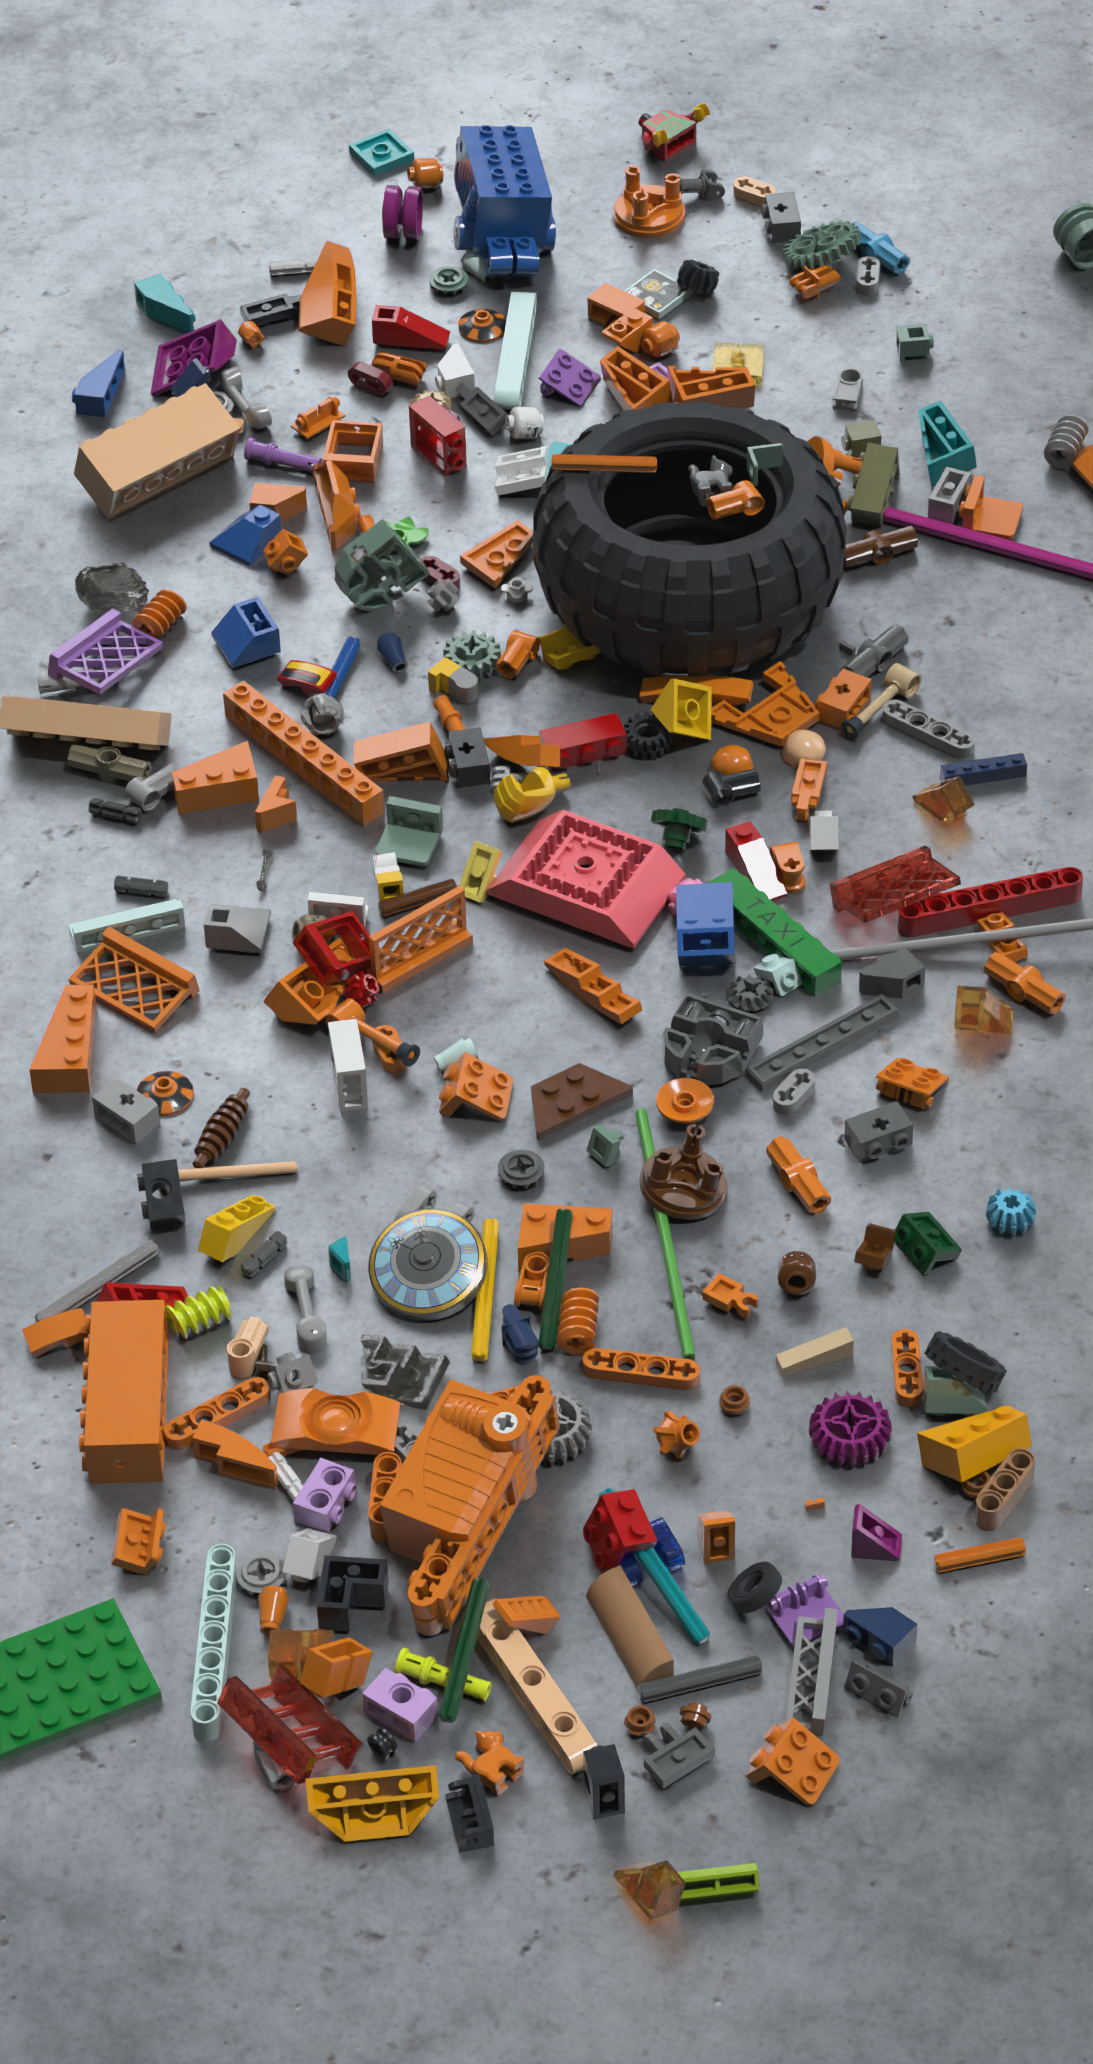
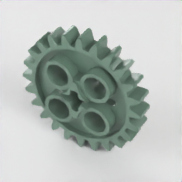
M840 220L834 224V221H831L828 225L822 223L820 227L812 226L809 230H803L802 235H795L796 239H790L789 244L784 245L783 255L789 267L794 266L795 269L799 267L804 269V266H810L813 269L816 265L822 267L826 262L831 264L834 260L842 259V255H849V251L855 250V246L860 245L859 241L862 238L858 225H855V222L850 223V221H846L843 223Z

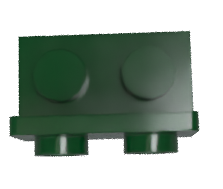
M930 1212L903 1214L895 1228V1242L923 1274L930 1273L936 1261L958 1259L962 1252L960 1246Z

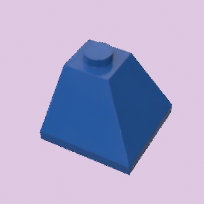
M258 505L241 514L212 539L209 545L250 566L264 554L263 549L281 531L280 514L262 505Z

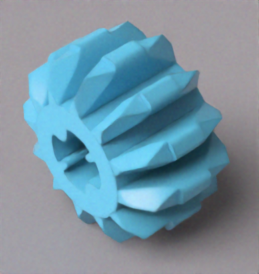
M1008 1187L1005 1192L997 1189L995 1195L989 1197L986 1208L987 1221L990 1222L991 1229H999L1001 1235L1005 1232H1010L1014 1237L1017 1231L1025 1234L1027 1228L1032 1227L1035 1222V1202L1032 1201L1031 1194H1023L1021 1188L1017 1191H1012Z

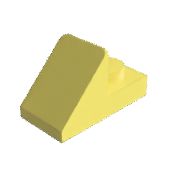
M474 841L459 884L465 890V897L483 903L487 898L486 890L496 878L494 874L502 850Z

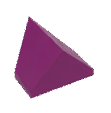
M860 1503L855 1505L851 1558L884 1561L899 1560L902 1534Z

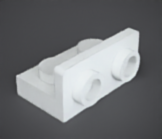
M309 892L307 900L308 914L324 915L331 918L353 911L365 927L369 907L365 905L364 897Z

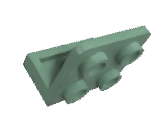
M389 796L386 803L387 825L375 850L376 855L395 852L398 862L427 866L443 832L442 806Z

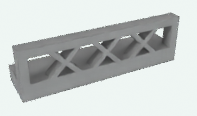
M825 1608L824 1619L798 1616L786 1714L787 1721L793 1717L794 1713L804 1707L812 1716V1723L801 1724L814 1735L823 1736L838 1613V1609ZM803 1627L821 1629L822 1636L811 1643L803 1635ZM801 1643L805 1646V1648H803L802 1650ZM808 1653H811L819 1662L810 1670H807L799 1661ZM816 1673H817V1680L813 1677V1675H815ZM808 1680L815 1688V1692L804 1698L796 1687ZM812 1701H814L813 1707L809 1704Z

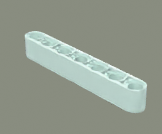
M511 292L494 395V402L503 410L521 407L536 315V293Z
M217 1544L208 1550L191 1701L193 1734L198 1740L204 1742L217 1739L222 1731L237 1582L235 1551L227 1544Z

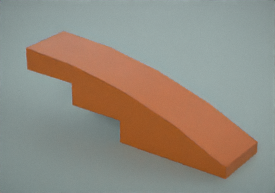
M666 675L643 678L639 697L643 704L656 702L669 680L678 679L712 687L711 708L722 700L733 706L750 703L754 684L752 680L727 676L704 675L688 677V675Z
M567 948L560 950L544 961L545 966L564 985L582 1000L614 1021L622 1024L642 1011L640 1001L623 993L619 982L603 975L599 964Z

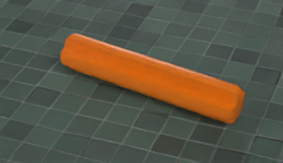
M1022 1537L939 1553L934 1555V1565L937 1572H944L1023 1556L1026 1554V1545Z

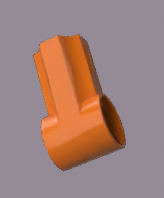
M747 480L737 483L732 491L706 498V506L712 520L740 512L753 516L758 514L765 504L763 497L754 485Z
M513 630L510 633L506 650L496 663V670L501 673L502 677L512 679V677L519 674L528 659L533 660L536 657L540 647L539 637Z

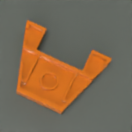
M781 661L763 672V681L777 691L745 713L740 712L724 700L711 708L712 723L781 747L785 745L786 739L791 733L796 730L808 729L818 722L820 718V712L805 692L800 691L796 685V680L792 675H788L786 667Z

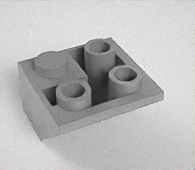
M217 904L209 905L204 921L206 948L261 953L271 909Z

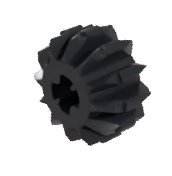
M685 260L682 266H680L677 282L683 288L696 294L712 295L718 285L720 273L714 267L700 261Z

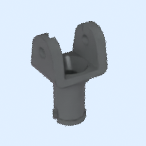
M702 169L700 176L696 179L680 178L681 194L698 193L704 201L722 198L725 194V188L722 184L717 183L718 176L711 170Z

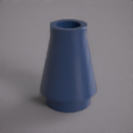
M395 633L382 635L377 640V651L394 672L404 671L408 664L405 660L401 638L396 636Z

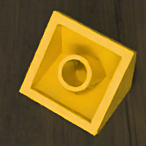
M670 679L651 708V711L669 733L707 741L711 740L712 687Z

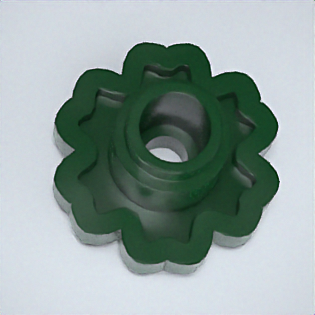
M673 808V810H652L651 816L653 824L664 827L662 836L664 847L675 850H685L686 844H689L691 832H706L708 822L706 818L698 817V815L689 813L688 810Z

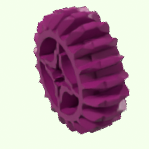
M847 1390L844 1396H840L835 1392L832 1399L824 1397L822 1404H816L814 1413L810 1416L809 1435L813 1448L818 1449L819 1456L827 1455L829 1463L838 1460L840 1467L845 1462L850 1463L853 1468L856 1462H861L866 1466L868 1458L876 1461L879 1453L884 1454L887 1445L891 1441L892 1423L891 1419H889L888 1410L883 1409L881 1401L874 1402L872 1395L863 1398L860 1391L856 1396L850 1395Z

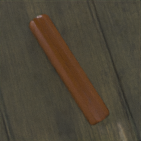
M448 879L382 900L378 903V909L382 917H387L427 904L456 888L457 885L454 879Z

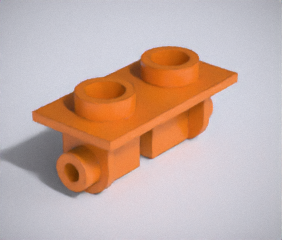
M330 396L318 404V410L313 407L304 413H300L297 419H295V423L291 425V428L306 439H309L331 426L332 420H341L346 415L338 410L340 405L339 399Z

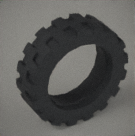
M941 1331L935 1332L924 1352L929 1360L934 1361L933 1363L943 1368V1371L952 1374L956 1379L962 1382L965 1381L970 1386L978 1387L985 1392H996L1007 1372L1004 1369L1005 1367L997 1363L998 1361L995 1358L988 1356V1353L975 1348L969 1342H964L959 1337H953L951 1334Z

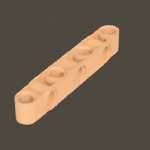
M496 1599L487 1601L477 1636L478 1642L568 1773L573 1775L582 1771L583 1751L598 1746L519 1629L508 1626L493 1607V1602Z

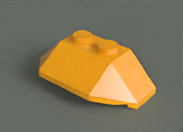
M436 1765L305 1779L308 1812L344 1842L410 1835L439 1799Z

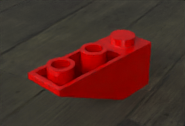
M376 305L372 317L373 344L447 349L450 337L449 330L402 307Z

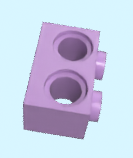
M320 1458L293 1502L294 1521L315 1530L329 1533L334 1523L338 1524L340 1522L347 1502L352 1501L356 1495L358 1485L355 1483L354 1470Z

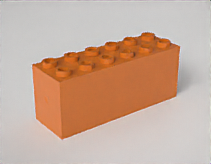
M165 1301L91 1302V1314H86L85 1316L86 1333L90 1334H88V1338H84V1354L89 1357H87V1362H83V1379L87 1381L86 1385L82 1386V1404L86 1405L84 1410L80 1411L81 1428H85L83 1429V1434H79L82 1471L88 1472L89 1484L164 1482V1427L166 1425L169 1351Z

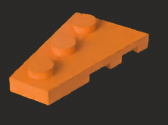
M517 520L460 555V564L493 588H496L533 544V530Z

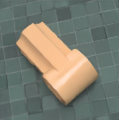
M250 1316L249 1319L243 1320L236 1338L227 1345L229 1371L234 1377L246 1378L253 1375L256 1370V1358L269 1332L268 1325L260 1318Z

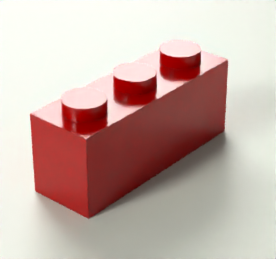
M617 713L539 730L541 744L560 745V767H548L551 771L627 754V734Z

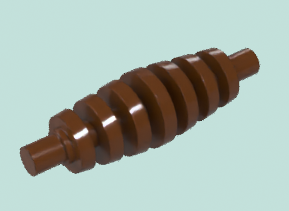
M240 1088L237 1094L229 1095L225 1102L208 1119L194 1149L197 1156L192 1163L194 1168H204L206 1163H213L235 1138L249 1107L246 1101L250 1096L248 1089Z

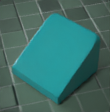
M344 1236L328 1245L329 1264L344 1281L349 1282L351 1281L347 1237Z

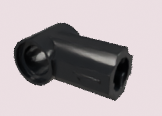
M756 769L725 775L722 771H712L702 781L711 803L716 807H723L729 804L734 797L761 791L759 774Z

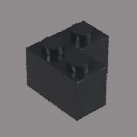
M324 1555L316 1606L318 1629L350 1631L354 1606L385 1608L389 1585L387 1559Z

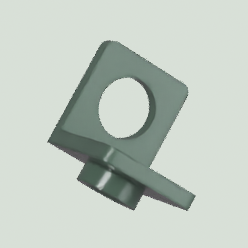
M782 443L747 447V471L752 484L758 486V469L782 466Z

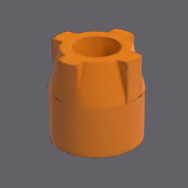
M246 321L239 327V336L251 348H256L257 345L264 341V336L254 322Z

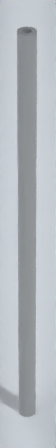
M1093 918L829 951L835 953L840 960L888 955L903 947L912 952L1093 930Z

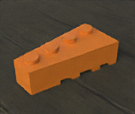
M65 985L29 1069L33 1093L90 1092L97 1009L94 985Z

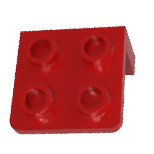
M635 1489L601 1494L583 1527L584 1539L589 1543L594 1554L595 1565L602 1574L619 1566L626 1553L654 1548L658 1542Z

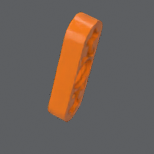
M900 1329L893 1334L891 1342L895 1399L904 1407H914L920 1404L923 1398L919 1337L912 1330ZM902 1342H907L909 1346L908 1352L903 1353ZM911 1364L915 1369L911 1372H904L899 1369V1366ZM906 1383H911L913 1394H907Z

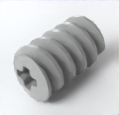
M1067 414L1057 421L1044 449V457L1052 467L1067 469L1073 465L1089 430L1087 422L1082 417Z

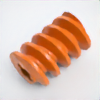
M162 589L133 618L132 626L156 639H160L169 630V627L173 626L175 621L180 618L181 614L186 612L187 605L184 599L176 592Z
M574 1288L565 1292L562 1296L557 1343L564 1352L570 1355L583 1356L586 1351L595 1346L593 1342H595L600 1297L598 1293L591 1289Z

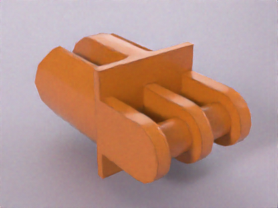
M824 263L822 267L817 266L810 270L804 266V272L793 276L789 281V285L796 287V291L802 293V296L806 299L812 296L818 299L819 292L837 285L841 277L827 263Z

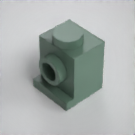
M927 324L897 326L896 348L899 361H905V357L929 355L930 349L934 348V338L932 333H928Z

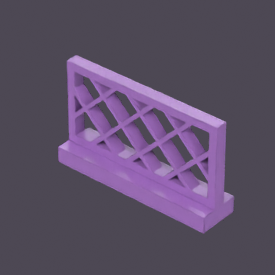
M111 609L50 653L48 676L58 679L63 675L100 695L160 651L163 647V642L121 621V612ZM120 631H122V632L128 634L129 636H117V635L119 634ZM104 644H114V647L101 648ZM119 644H132L133 647H119ZM137 644H147L150 647H138ZM117 655V659H104L103 657ZM122 655H135V658L123 659ZM88 656H98L99 659L85 658H87ZM82 667L83 670H72L71 668ZM87 667H101V670H88ZM106 667H120V669L107 670ZM90 678H104V681L99 684Z

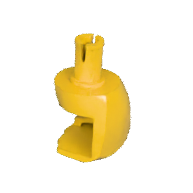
M542 766L533 769L522 784L517 782L512 774L503 777L493 794L498 813L502 818L511 823L531 818L552 803L555 792L568 790L570 779L566 778L567 774L565 773L551 776L549 771Z

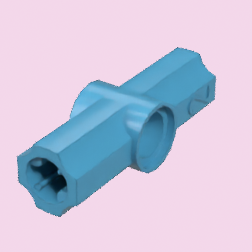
M855 221V225H858L862 238L859 241L860 245H857V247L861 249L863 256L877 258L882 265L898 275L904 273L910 264V257L895 248L887 234L881 233L877 235L863 224Z

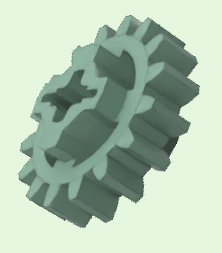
M473 630L471 634L467 635L465 631H462L461 637L453 635V641H446V647L443 648L444 658H448L474 675L477 674L480 678L483 677V672L491 674L492 667L496 668V663L501 657L500 643L495 642L494 636L486 638V632L478 635L476 630Z

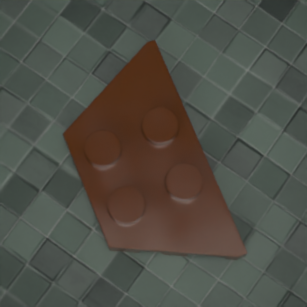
M581 1063L532 1085L531 1099L536 1138L542 1140L633 1096V1087Z

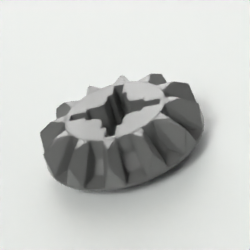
M748 974L747 978L738 976L736 982H730L728 998L738 1009L757 1011L771 1003L773 988H771L770 981H763L761 975L756 978H752L750 974ZM746 989H749L751 991L756 990V995L750 991L746 992Z
M515 1150L505 1154L498 1163V1176L502 1178L504 1184H512L514 1189L518 1185H523L527 1189L529 1184L537 1185L539 1178L544 1177L545 1165L538 1154L529 1150ZM518 1164L523 1167L525 1174H520L517 1170Z

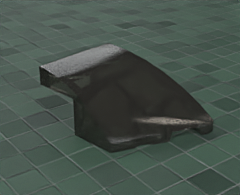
M362 1335L361 1343L364 1356L361 1357V1365L363 1366L361 1384L363 1387L377 1395L396 1400L401 1405L427 1410L450 1364L445 1354L420 1353L416 1345L390 1344L386 1336Z

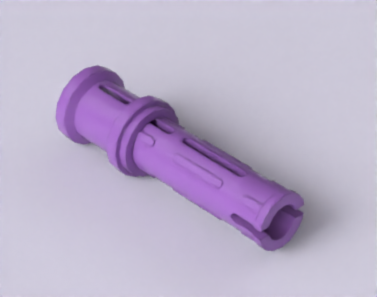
M252 437L248 439L244 450L245 460L256 459L264 461L265 465L277 463L312 473L313 466L311 464L317 465L322 462V458L279 449L275 443H260Z

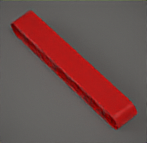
M1064 867L907 900L898 907L897 929L902 936L911 938L975 925L977 920L994 913L1003 912L1008 918L1074 904L1082 897L1083 873L1075 867Z

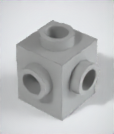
M288 1352L277 1356V1362L269 1364L271 1372L268 1373V1380L271 1388L277 1390L279 1394L305 1389L306 1387L318 1384L309 1354L301 1353L294 1356L293 1352Z

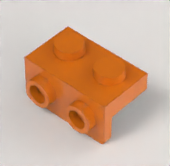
M125 1508L121 1509L117 1518L111 1565L147 1575L153 1565L159 1564L163 1548L159 1547V1543L166 1529V1522L162 1521L163 1509L157 1508L152 1517Z

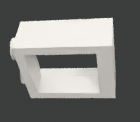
M357 1019L328 1022L331 1064L339 1111L368 1108L366 1069Z

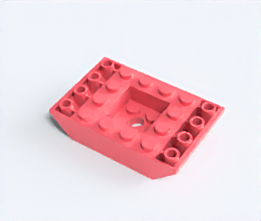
M561 810L537 822L487 888L486 894L634 949L668 903L669 892L686 878V874L661 845ZM586 864L591 865L589 868H582Z

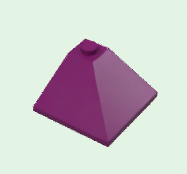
M221 319L158 346L150 393L153 397L171 390V387L193 359L197 358L202 366H206L211 373L235 355L237 339Z

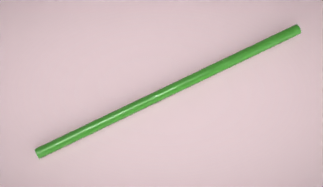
M641 1108L636 1110L635 1115L644 1161L646 1162L655 1151L647 1111ZM654 1208L683 1359L694 1360L695 1352L668 1216Z

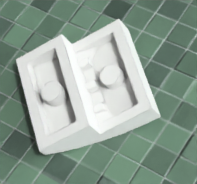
M547 446L498 456L495 465L498 475L495 484L497 496L542 487L549 471Z

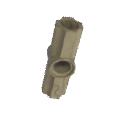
M73 744L67 758L68 766L98 773L99 778L104 782H115L119 779L131 781L136 777L146 779L150 776L152 770L150 762L122 756L120 751L113 746H106L98 750Z

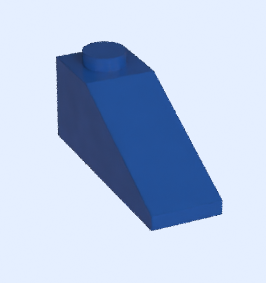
M117 350L80 379L77 388H74L72 392V402L76 405V414L106 417L125 371L123 350Z

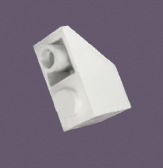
M815 811V816L809 817L810 850L839 849L838 816H832V811Z

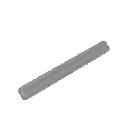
M152 1240L145 1241L35 1314V1321L38 1322L50 1316L76 1309L100 1293L106 1282H117L158 1254L157 1245Z

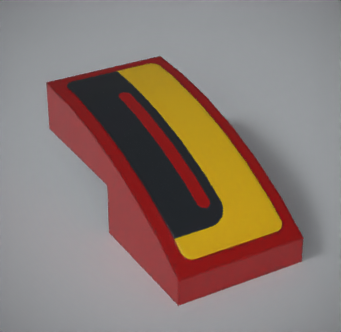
M290 660L277 677V680L282 686H301L305 694L324 693L337 677V673L315 663Z

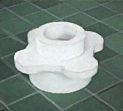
M520 577L512 578L508 584H504L501 587V591L507 593V598L512 602L524 601L528 593L533 590V586L526 584Z

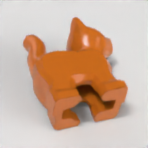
M476 1730V1748L483 1754L473 1761L468 1753L458 1751L455 1754V1759L461 1762L472 1776L480 1774L482 1785L488 1787L494 1794L499 1796L508 1788V1785L503 1782L506 1778L505 1774L514 1782L523 1775L524 1758L521 1756L516 1757L507 1747L503 1746L504 1736L501 1732H481Z

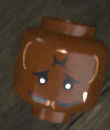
M792 1251L783 1255L779 1260L777 1278L783 1291L791 1295H803L814 1287L816 1282V1265L810 1255L801 1251Z

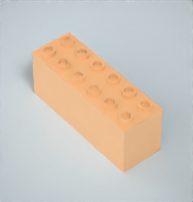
M205 383L199 387L190 388L185 394L177 398L172 397L157 408H149L143 415L135 419H127L121 426L115 429H107L97 438L85 440L78 449L74 475L109 520L233 457L240 427Z

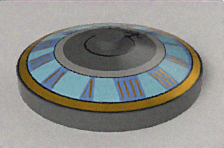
M442 1209L417 1210L393 1221L376 1239L368 1262L369 1278L382 1304L401 1317L417 1321L441 1319L464 1308L480 1291L488 1269L487 1251L478 1230L461 1215Z

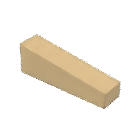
M845 1327L777 1354L775 1363L781 1375L785 1376L852 1357L854 1340L848 1328Z

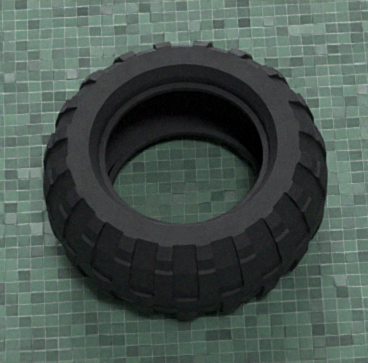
M708 402L653 404L652 407L636 411L632 409L613 415L612 420L605 424L600 423L587 428L561 454L656 457L657 470L655 473L553 470L550 467L547 479L543 483L533 515V561L550 610L553 614H557L562 623L566 624L567 630L584 646L595 645L604 654L605 658L620 665L628 663L643 668L644 672L658 675L671 673L688 674V677H695L727 671V673L740 672L748 669L749 665L760 660L770 661L784 654L786 649L791 647L792 643L804 639L819 624L825 607H830L843 575L847 535L844 507L834 476L829 475L823 459L815 452L813 447L807 441L795 438V435L791 434L788 427L775 420H765L747 409L729 408L713 405V403ZM782 443V466L758 469V486L754 487L764 499L763 509L753 516L740 512L712 520L707 506L700 505L698 497L692 490L690 472L688 471L689 466H697L699 472L710 471L711 458L715 456L718 460H722L732 467L733 473L728 479L734 488L741 481L747 480L752 483L747 471V447ZM693 530L717 533L737 540L712 545L686 546L661 543L643 538V536L666 531Z

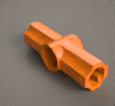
M994 952L984 965V973L1005 985L1009 995L1019 1002L1027 999L1042 1010L1053 1015L1060 1011L1065 1002L1066 994L1045 982L1039 970L1031 965H1026L1023 968L997 952Z
M780 1136L773 1139L766 1147V1154L779 1170L780 1179L785 1189L790 1193L794 1191L809 1213L813 1212L816 1215L825 1211L826 1207L831 1204V1196L818 1180L817 1171L809 1158L803 1159L788 1138Z

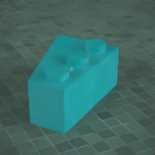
M937 401L919 409L918 414L931 487L938 483L946 467L965 472L977 468L974 445L942 401Z

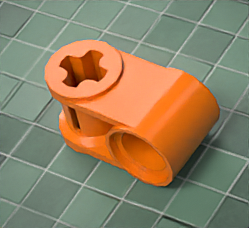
M798 841L770 846V856L786 892L801 891L805 886V878L802 873L805 866Z
M533 1252L525 1257L519 1280L516 1283L514 1306L520 1307L521 1304L538 1306L539 1310H543L550 1262L546 1254Z

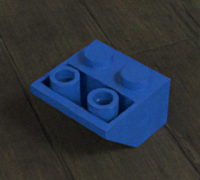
M259 597L234 604L211 632L213 639L232 668L281 652L279 628Z

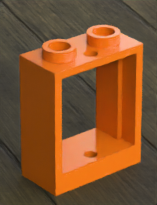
M332 420L323 462L331 460L348 478V481L374 483L383 447L382 423ZM339 444L373 446L371 456L336 453Z

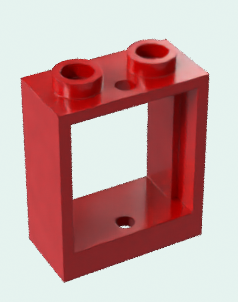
M431 396L410 404L411 445L446 476L467 466L465 426Z
M353 911L305 925L292 942L322 986L345 980L361 971L366 973V970L371 967L370 934ZM340 935L356 959L341 964L324 939Z

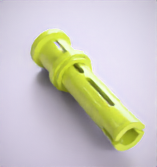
M404 1647L396 1660L394 1673H401L419 1679V1682L423 1685L432 1682L445 1687L450 1668L437 1664V1660L434 1657L428 1656L424 1658L410 1653L409 1648ZM467 1675L463 1693L486 1702L492 1689V1682Z

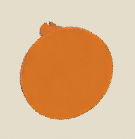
M631 165L629 168L626 167V184L623 187V193L620 194L613 206V220L616 226L627 234L643 238L660 237L677 230L685 218V207L680 192V176L677 174L666 175L665 187L641 185L640 168L635 165Z
M814 436L807 441L823 459L829 475H833L834 478L843 479L842 472L834 471L837 469L856 475L860 472L862 467L861 458L842 454L840 450L833 449L832 444L827 442L825 438ZM836 480L837 486L839 487L841 485V482H838ZM842 500L843 507H844V516H845V514H846V512H847V503H848V502L845 501V500Z

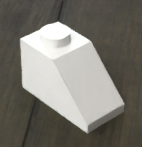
M458 343L453 344L438 364V376H435L438 391L442 390L445 396L450 397V399L461 396L455 390L461 383H464L471 391L475 388L474 372Z
M309 1528L290 1535L282 1572L292 1574V1580L308 1583L310 1579L321 1576L324 1555L330 1556L337 1536Z

